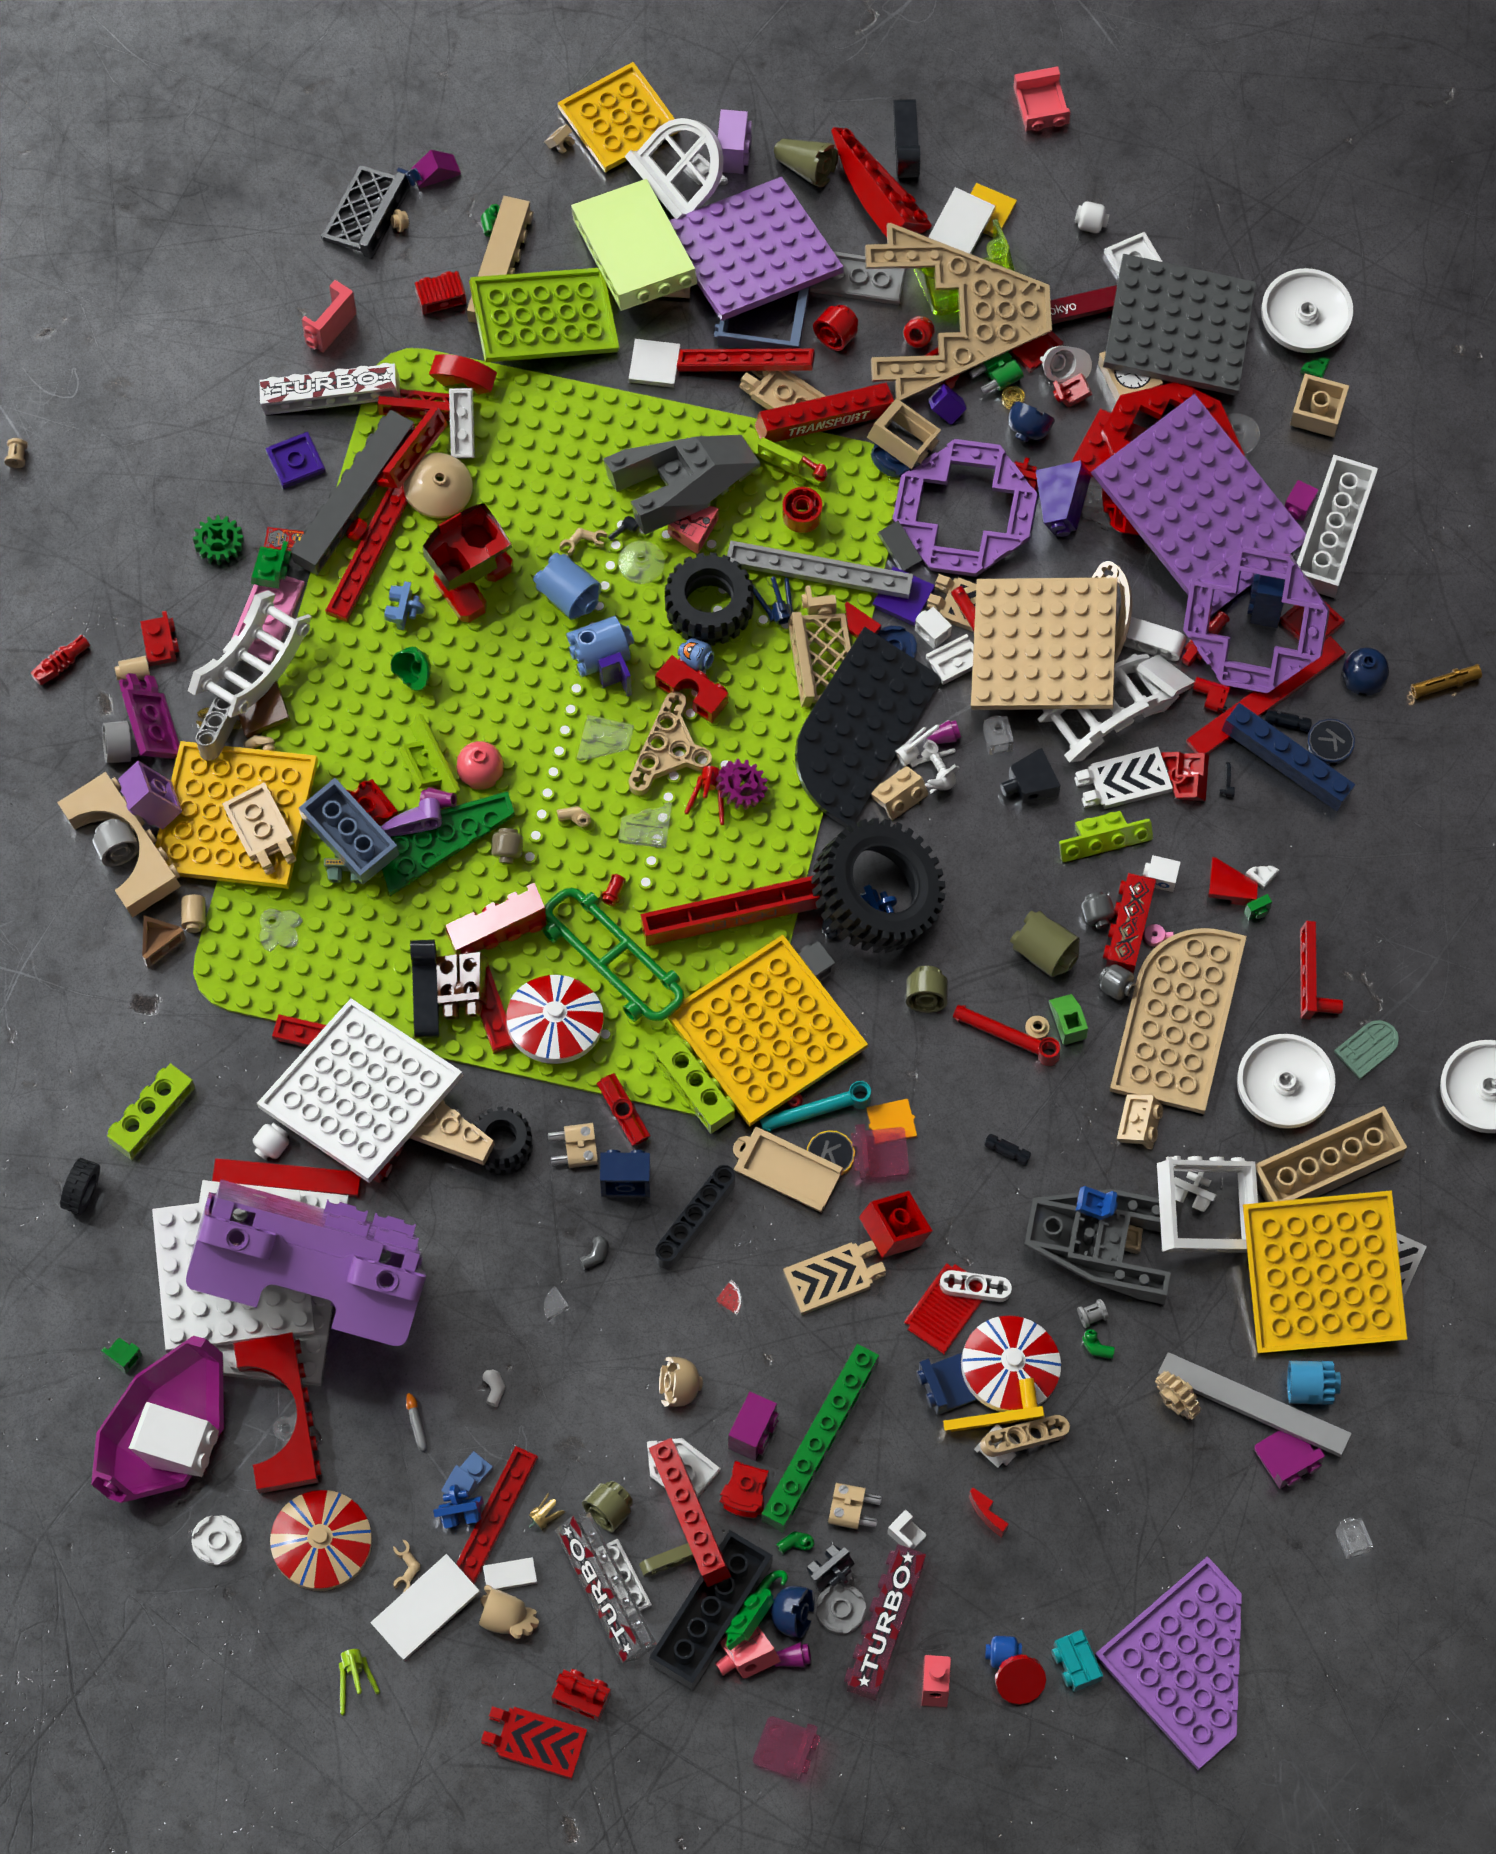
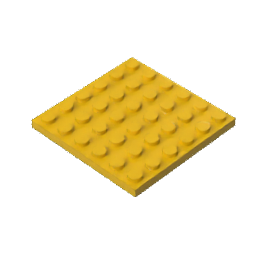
M180 741L171 782L182 812L163 830L159 828L155 847L157 849L162 847L169 858L165 862L168 866L173 864L181 877L289 889L295 862L288 865L280 850L268 857L275 872L266 875L260 862H251L222 803L265 782L294 838L292 841L294 844L290 845V848L296 858L304 825L299 807L310 799L318 764L317 756L224 746L216 759L204 760L200 757L197 743Z
M781 935L685 998L681 1007L667 1018L682 1039L689 1043L695 1056L705 1064L711 1077L718 1081L724 1094L731 1098L736 1110L749 1127L868 1048V1043L784 935Z
M1392 1190L1243 1204L1258 1353L1407 1340Z

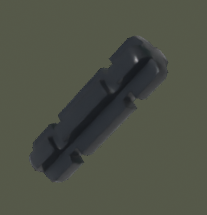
M1268 709L1265 718L1266 722L1272 724L1277 722L1280 726L1292 729L1298 727L1300 731L1309 732L1312 719L1306 717L1301 719L1298 715L1282 711L1280 714L1277 713L1278 710Z
M989 1134L985 1140V1147L991 1150L995 1148L996 1152L1013 1160L1016 1158L1017 1162L1026 1165L1030 1160L1031 1152L1025 1149L1020 1150L1019 1146L1004 1139L999 1140L996 1135Z

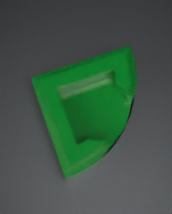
M1319 358L1318 360L1307 362L1301 368L1300 374H1309L1323 378L1330 359Z

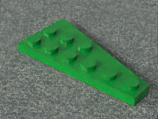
M508 791L441 810L442 824L436 829L391 836L390 838L397 845L400 855L382 869L389 895L392 896L514 817L515 813Z

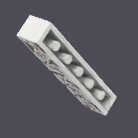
M382 363L378 366L370 367L359 366L354 369H336L329 372L316 371L312 374L304 375L292 374L288 377H269L260 380V405L265 415L378 402L379 396L400 398L399 373L395 363Z

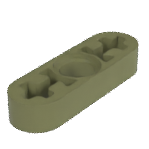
M686 1543L642 1561L639 1566L643 1576L650 1577L692 1561L695 1558L689 1544Z

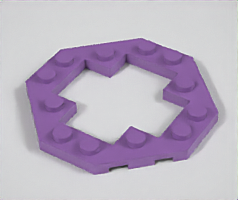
M954 439L947 444V447L938 453L935 452L912 471L909 470L901 475L893 521L900 522L930 571L976 577L1030 540L1038 494L1026 481L1024 475L1014 462L1006 455L1001 445ZM951 464L995 469L992 491L1014 494L1007 533L984 530L979 552L935 546L939 530L938 524L917 522L924 483L947 485Z
M1244 546L1190 584L1183 631L1194 642L1198 652L1207 665L1211 666L1221 684L1268 693L1322 656L1330 609L1292 555ZM1241 571L1285 579L1282 602L1305 607L1298 650L1276 646L1274 648L1271 668L1227 660L1231 637L1208 633L1214 590L1237 593Z

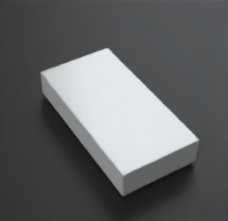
M533 1557L483 1566L486 1585L494 1589L504 1590L537 1584Z

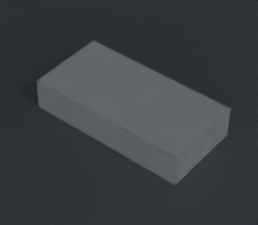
M899 521L894 522L877 533L900 570L906 571L922 561Z

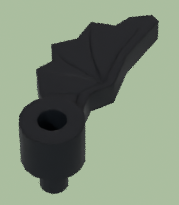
M1226 762V789H1220L1219 794H1225L1226 797H1234L1235 787H1230L1231 764Z

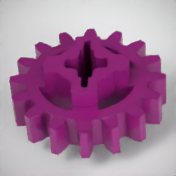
M736 759L734 763L728 761L726 766L721 768L716 778V781L719 782L716 789L723 791L720 795L721 798H728L726 804L729 805L731 802H734L736 809L743 805V808L747 810L750 805L754 808L758 802L762 801L765 797L764 794L768 790V787L764 786L767 779L761 778L764 772L763 770H756L757 764L751 767L748 760L741 764V761Z

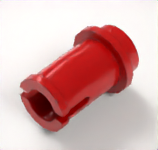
M612 874L606 891L601 895L603 903L609 906H615L616 903H619V895L626 882L623 876Z

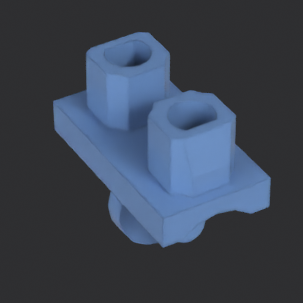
M404 581L403 586H391L389 601L399 602V606L387 605L384 617L386 621L396 623L397 629L404 630L408 612H410V619H415L416 614L424 613L425 606L419 602V596H413L411 601L413 591L410 589L411 582Z

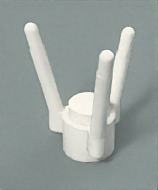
M935 725L927 732H925L927 730L926 727H923L895 751L897 758L903 766L910 764L913 768L920 763L931 760L924 757L917 759L920 753L916 746L938 730L939 725ZM952 748L938 752V755L940 757L955 753L956 750Z

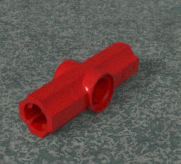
M616 1074L608 1075L596 1084L610 1106L612 1114L618 1120L632 1147L650 1138L649 1131ZM622 1104H628L630 1107L629 1113L625 1116L618 1114V1108Z

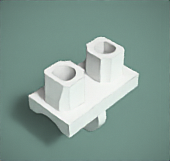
M1190 1171L1188 1172L1186 1178L1195 1181L1194 1184L1177 1177L1174 1178L1175 1200L1184 1203L1188 1191L1193 1192L1197 1196L1192 1207L1205 1212L1210 1202L1214 1201L1217 1195L1199 1187L1200 1184L1207 1187L1210 1186L1211 1180L1203 1177L1205 1172H1198V1175Z

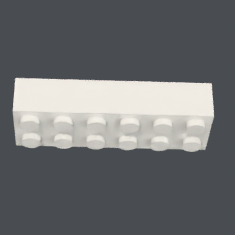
M1333 455L1297 560V564L1316 591L1332 598L1336 597L1378 470L1376 467L1337 455Z

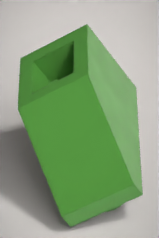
M1070 994L1049 1000L1063 1045L1086 1039L1088 1026L1081 1006L1074 996Z

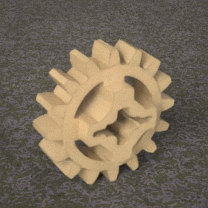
M1164 1371L1156 1378L1155 1383L1160 1390L1159 1394L1168 1408L1175 1411L1177 1415L1185 1416L1188 1420H1192L1200 1413V1403L1196 1400L1197 1396L1188 1382L1183 1381L1179 1376L1171 1375L1169 1371Z

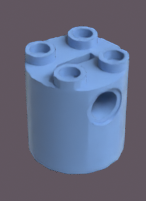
M554 553L549 558V564L544 570H540L534 576L533 581L536 583V589L545 594L551 603L569 619H576L591 613L598 604L602 588L601 584L585 569L576 565L569 555Z
M615 616L566 633L570 644L569 651L573 660L577 659L579 663L577 668L581 677L598 672V660L621 652L624 661L631 659L629 645L634 644L632 632L629 626L620 624Z

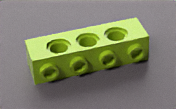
M677 1035L654 1051V1060L710 1134H712L735 1118V1104L729 1096L724 1097L721 1093V1086L714 1077L710 1078L708 1076L705 1064L700 1059H695L689 1043L686 1040L682 1042ZM683 1061L686 1062L688 1066L685 1068H679L676 1066V1064L678 1062ZM693 1080H699L702 1082V1085L694 1087L690 1083ZM709 1098L717 1101L714 1105L704 1103Z
M171 1063L157 1073L156 1080L151 1086H146L141 1091L137 1102L130 1104L124 1111L122 1119L119 1122L113 1123L108 1130L107 1138L109 1143L130 1160L136 1157L195 1089L193 1080ZM163 1089L171 1090L166 1096L159 1095ZM148 1107L155 1108L154 1112L150 1114L143 1113ZM132 1125L139 1126V1129L135 1132L127 1131Z

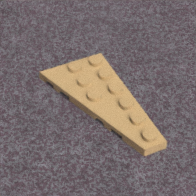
M443 1100L410 1136V1139L482 1165L486 1163L495 1145L489 1136L462 1118L460 1113L455 1109L452 1110Z

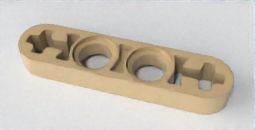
M1061 1415L1026 1422L987 1433L980 1442V1448L989 1457L1016 1452L1058 1441L1069 1432L1070 1425L1067 1419ZM1054 1424L1056 1427L1060 1426L1061 1428L1060 1431L1058 1429H1053L1050 1432H1048V1429H1050ZM1031 1428H1036L1040 1431V1439L1034 1438L1031 1435ZM1009 1434H1016L1020 1439V1444L1012 1443L1009 1439ZM1000 1440H1002V1443H1000L996 1448L994 1447V1445H989L990 1441L992 1443H997Z

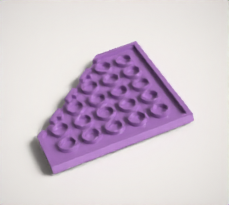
M1208 1556L1095 1653V1657L1198 1771L1237 1736L1242 1593Z

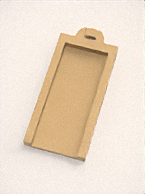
M755 1127L751 1137L742 1136L737 1139L733 1146V1152L736 1158L739 1159L734 1168L735 1172L821 1213L844 1170L843 1167L758 1127ZM746 1144L744 1150L741 1152L742 1146Z

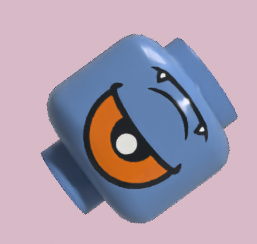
M695 638L682 643L678 649L680 659L695 671L702 672L705 669H709L714 660V652H712L711 645Z

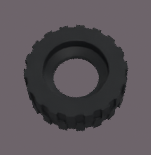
M81 1157L77 1159L63 1187L60 1207L78 1215L85 1211L98 1183L100 1175L99 1164Z

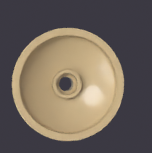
M444 453L425 454L403 483L404 494L409 504L419 513L431 518H447L462 511L468 504L473 489L472 478L466 466L457 458ZM436 477H442L443 481H437Z

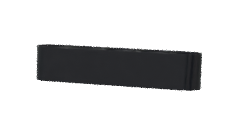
M720 1165L713 1171L657 1244L655 1260L659 1267L670 1269L676 1265L735 1187V1172L732 1167ZM724 1175L728 1176L731 1180L722 1183L718 1178ZM708 1194H712L716 1197V1199L714 1201L708 1202L704 1199V1197ZM693 1213H698L702 1216L697 1221L689 1218ZM684 1232L687 1234V1237L680 1240L675 1237V1234ZM663 1251H669L673 1254L668 1259L660 1256Z

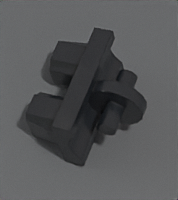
M832 1545L825 1552V1557L829 1561L822 1566L816 1560L807 1566L815 1588L821 1593L826 1587L831 1586L833 1588L838 1583L846 1587L849 1584L846 1576L852 1572L850 1567L855 1563L850 1557L849 1550L845 1547L840 1549Z

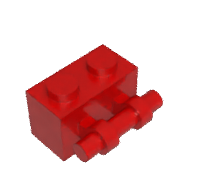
M564 1669L556 1680L557 1685L551 1697L552 1703L599 1722L611 1696V1689L607 1688L608 1684L599 1679H594V1681L584 1678L585 1675L575 1669H571L570 1672Z

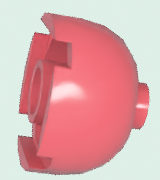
M475 741L462 748L457 758L456 768L462 782L469 785L472 789L484 790L493 787L500 776L502 777L504 761L500 751L493 744L486 741Z

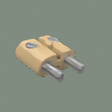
M593 1123L564 1126V1131L548 1133L549 1141H566L567 1155L551 1157L552 1165L568 1164L569 1168L598 1165Z
M836 1483L828 1524L858 1529L859 1525L876 1527L877 1519L861 1516L863 1502L880 1505L882 1497L865 1493L866 1488Z

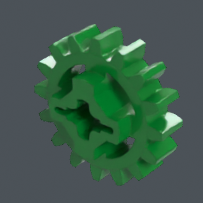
M216 515V520L207 517L208 522L206 524L202 521L199 522L201 529L195 528L193 542L196 553L200 552L201 559L207 557L210 564L215 559L217 564L220 565L222 559L229 563L230 556L238 557L236 550L242 551L241 543L244 542V537L241 535L243 534L241 527H237L236 520L230 522L229 516L220 520V516ZM233 535V536H234V539H233V542H232V544H231V543H230V540L232 539L231 536ZM206 536V544H203L204 537Z

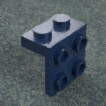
M962 1353L933 1364L930 1363L929 1358L919 1362V1370L916 1371L918 1380L921 1385H925L928 1392L926 1394L928 1404L931 1408L934 1407L937 1415L978 1400L970 1392L964 1381L961 1370Z

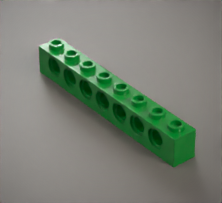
M859 1344L855 1346L763 1510L761 1522L782 1533L785 1532L879 1362L878 1354Z

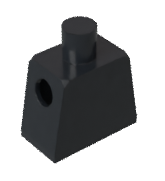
M1042 748L1011 765L1009 769L1010 780L1000 783L1005 797L1017 792L1022 803L1056 797L1059 795L1061 786Z

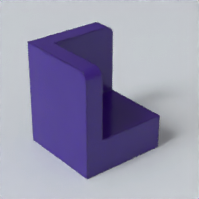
M944 383L928 399L931 409L949 424H953L967 409L963 398Z

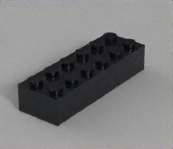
M730 1529L719 1545L731 1577L708 1587L702 1575H700L649 1657L651 1666L691 1690H694L719 1650L721 1641L727 1636L725 1631L730 1626L732 1619L738 1614L750 1594H754L773 1563V1555Z

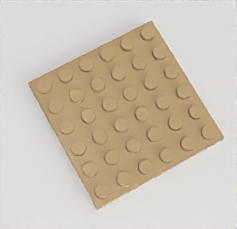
M1117 577L977 579L971 709H1113Z

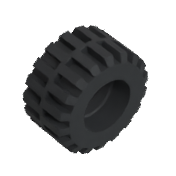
M502 1106L497 1107L498 1111H493L492 1108L488 1109L487 1115L481 1113L479 1121L475 1120L473 1125L489 1137L499 1131H507L516 1137L515 1142L509 1148L501 1150L493 1148L484 1164L487 1171L491 1172L493 1168L497 1174H501V1170H506L507 1174L511 1173V1168H515V1170L520 1169V1163L525 1164L528 1161L527 1156H531L533 1146L531 1127L527 1119H522V1114L519 1111L514 1114L513 1108L508 1107L507 1111H504Z

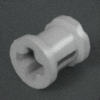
M1101 1299L1083 1308L1080 1306L1077 1308L1079 1318L1085 1328L1101 1319L1105 1321L1109 1319L1106 1306Z

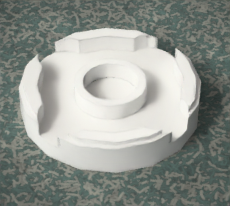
M208 1516L201 1520L193 1530V1551L201 1561L208 1565L219 1566L227 1564L236 1558L241 1550L242 1536L240 1528L234 1520L227 1516Z

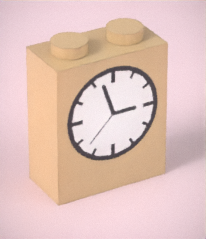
M1105 352L1099 353L1098 365L1116 402L1122 394L1163 385L1160 379L1104 368Z

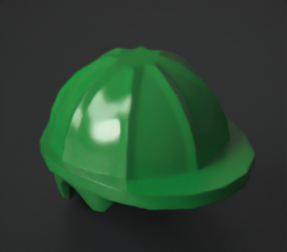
M408 647L394 654L390 664L392 673L398 676L403 681V684H406L411 689L417 691L424 689L428 684L432 666L429 656L416 647Z

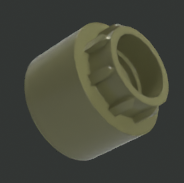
M917 967L907 978V1006L915 1011L926 1013L937 1012L946 1007L948 979L937 967Z
M614 1481L607 1482L606 1484L600 1483L582 1501V1506L589 1517L601 1528L609 1532H614L631 1514L630 1507L633 1504L630 1494Z

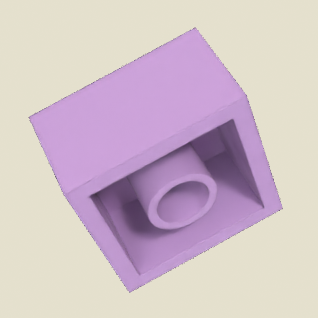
M721 109L718 140L723 152V172L743 174L744 165H749L752 121H748V112Z

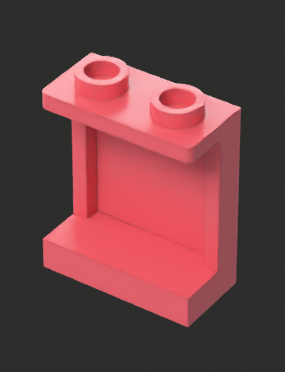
M1058 66L1015 74L1013 87L1026 131H1039L1052 126L1061 127L1070 121L1071 112L1066 107L1060 86Z
M336 280L329 286L332 303L319 319L314 322L306 316L302 318L306 344L314 350L317 348L323 353L356 315L353 291Z

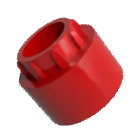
M845 305L829 306L813 323V330L817 338L826 347L835 351L842 350L858 332V318Z
M797 487L790 490L785 495L782 504V518L785 525L790 530L798 533H807L817 528L822 519V499L820 495L808 487Z

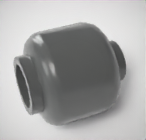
M1095 892L1085 896V901L1081 904L1086 923L1096 926L1097 929L1109 926L1110 921L1116 915L1110 896L1103 894V892Z
M1116 964L1105 967L1098 979L1101 991L1117 1000L1131 996L1136 987L1133 973Z

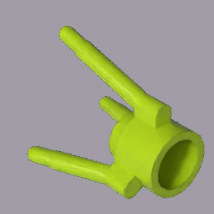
M350 1649L341 1653L342 1662L339 1663L341 1715H345L346 1671L347 1674L353 1675L357 1694L362 1693L358 1675L362 1671V1667L375 1693H380L369 1669L367 1659L362 1657L360 1649Z

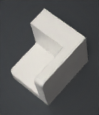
M905 1509L888 1527V1535L906 1551L909 1550L911 1553L926 1538V1534L912 1522L913 1516Z

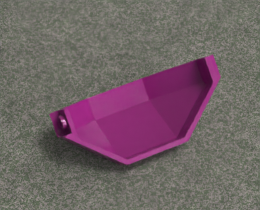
M193 1335L138 1373L96 1432L91 1485L108 1499L123 1503L185 1487L192 1476L151 1468L129 1449L146 1402L207 1420L219 1430L218 1437L223 1431V1353L207 1339Z

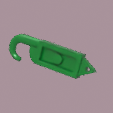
M776 1570L769 1573L762 1580L754 1594L751 1593L745 1600L744 1605L725 1631L728 1635L726 1647L730 1651L743 1640H749L774 1602V1596L769 1590L770 1586L778 1578H782L781 1585L784 1586L787 1583L788 1575L785 1571Z

